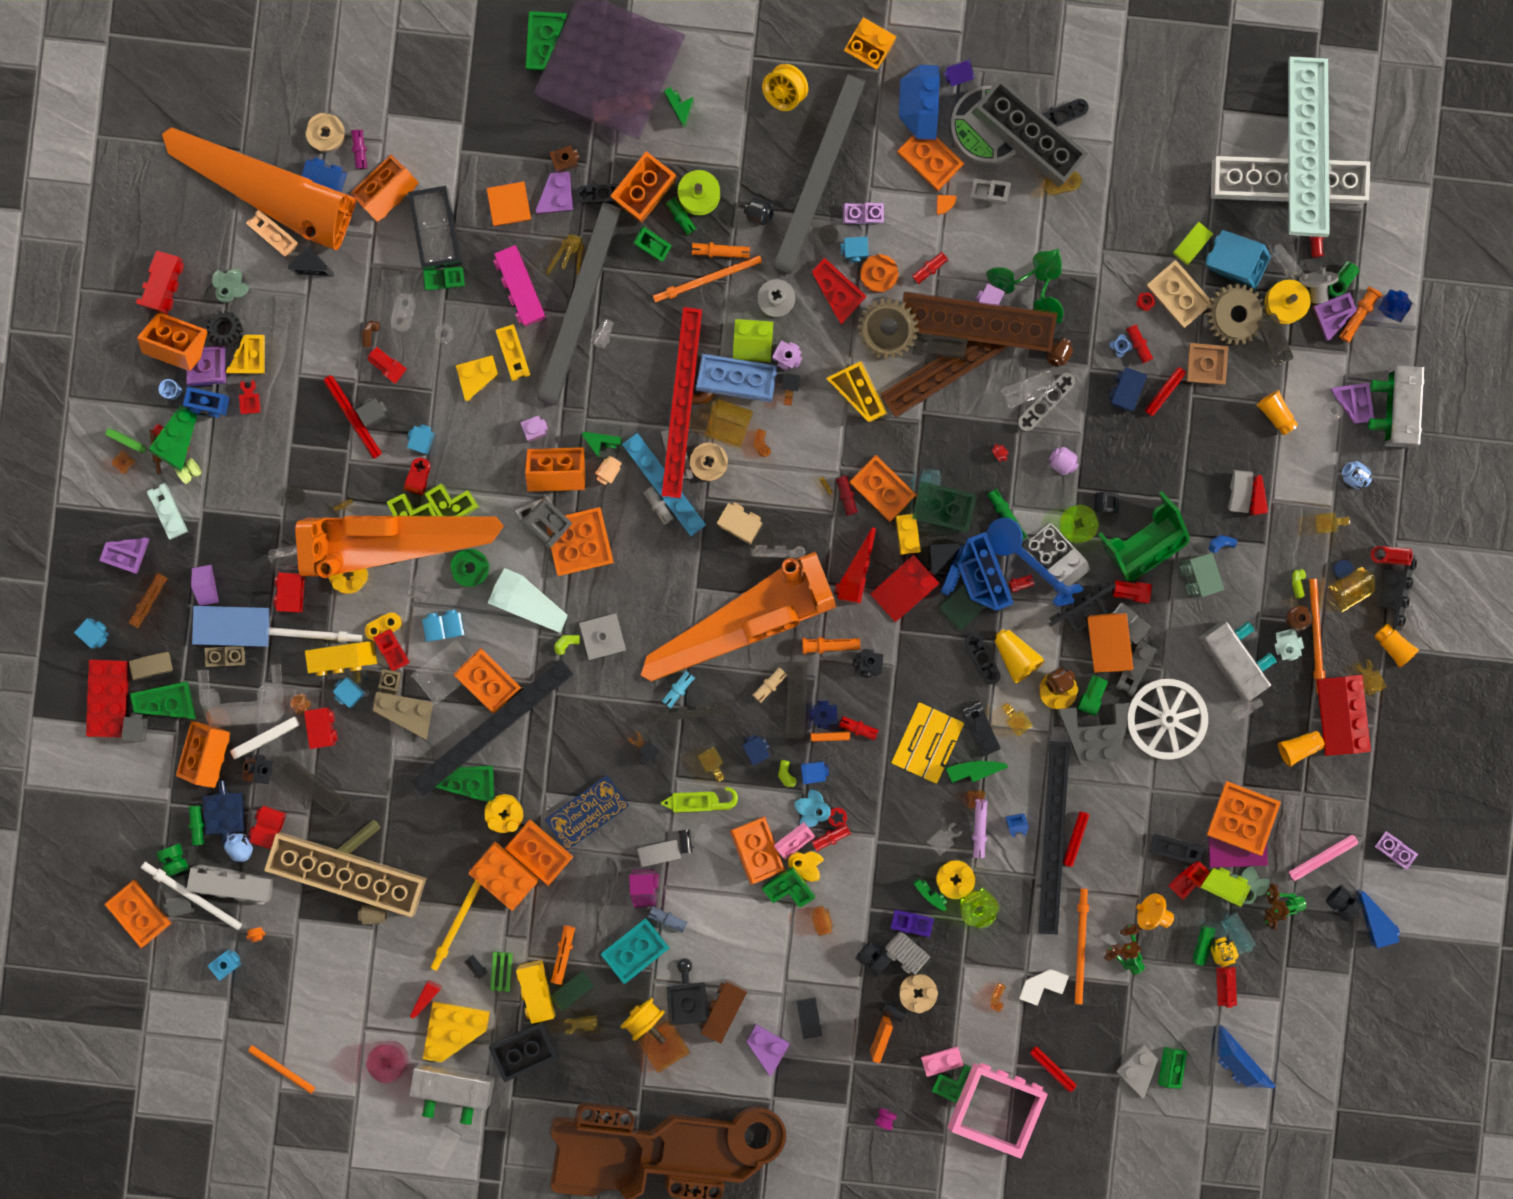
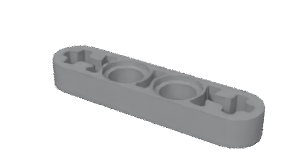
M1063 373L1020 416L1017 422L1019 429L1024 432L1032 430L1074 387L1075 377L1070 373ZM1069 377L1071 385H1066L1060 390L1058 387L1064 382L1062 378L1067 379ZM1050 390H1055L1058 393L1057 400L1051 401L1048 398ZM1037 404H1042L1045 407V412L1041 415L1037 414L1034 410ZM1031 411L1032 415L1038 418V420L1036 421L1033 418L1029 423L1030 427H1023L1022 424L1024 422L1022 419L1027 420L1031 416L1028 412Z

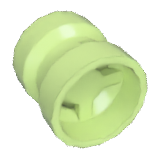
M192 458L186 460L182 472L175 469L177 475L185 484L189 483L194 476L198 477L202 474L201 469Z

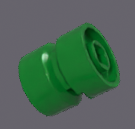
M180 843L156 852L159 863H163L162 870L166 872L165 875L172 876L189 869L186 859L182 858L183 851Z

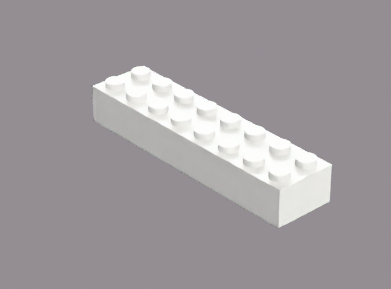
M1216 156L1212 160L1211 199L1289 202L1288 159ZM1329 160V203H1366L1369 200L1370 162Z

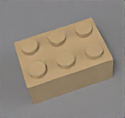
M735 502L732 505L728 503L717 522V526L751 545L762 526V522H760L761 517L752 512L748 515L743 512L744 507Z

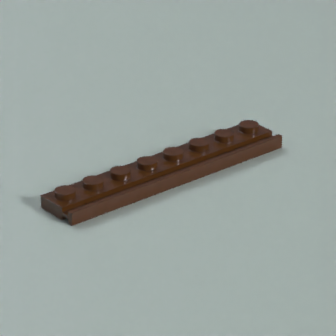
M965 340L880 395L894 417L897 418L1010 346Z

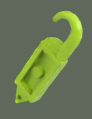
M725 787V791H729L732 794V800L719 803L718 796L712 791L673 793L672 796L662 801L661 804L672 809L673 812L729 810L736 806L738 795L734 789Z

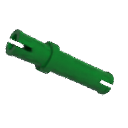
M997 488L987 494V497L995 507V512L999 513L1001 518H1011L1021 527L1008 507V502L1004 501ZM1021 527V530H1022V533H1023V540H1024V539L1027 538L1028 536L1026 535L1025 531H1024V530L1022 529V527Z

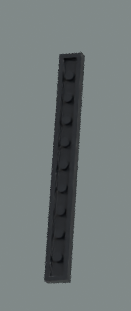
M562 660L558 661L411 781L422 796L427 795L574 674Z
M1050 741L1038 920V933L1058 935L1070 742Z

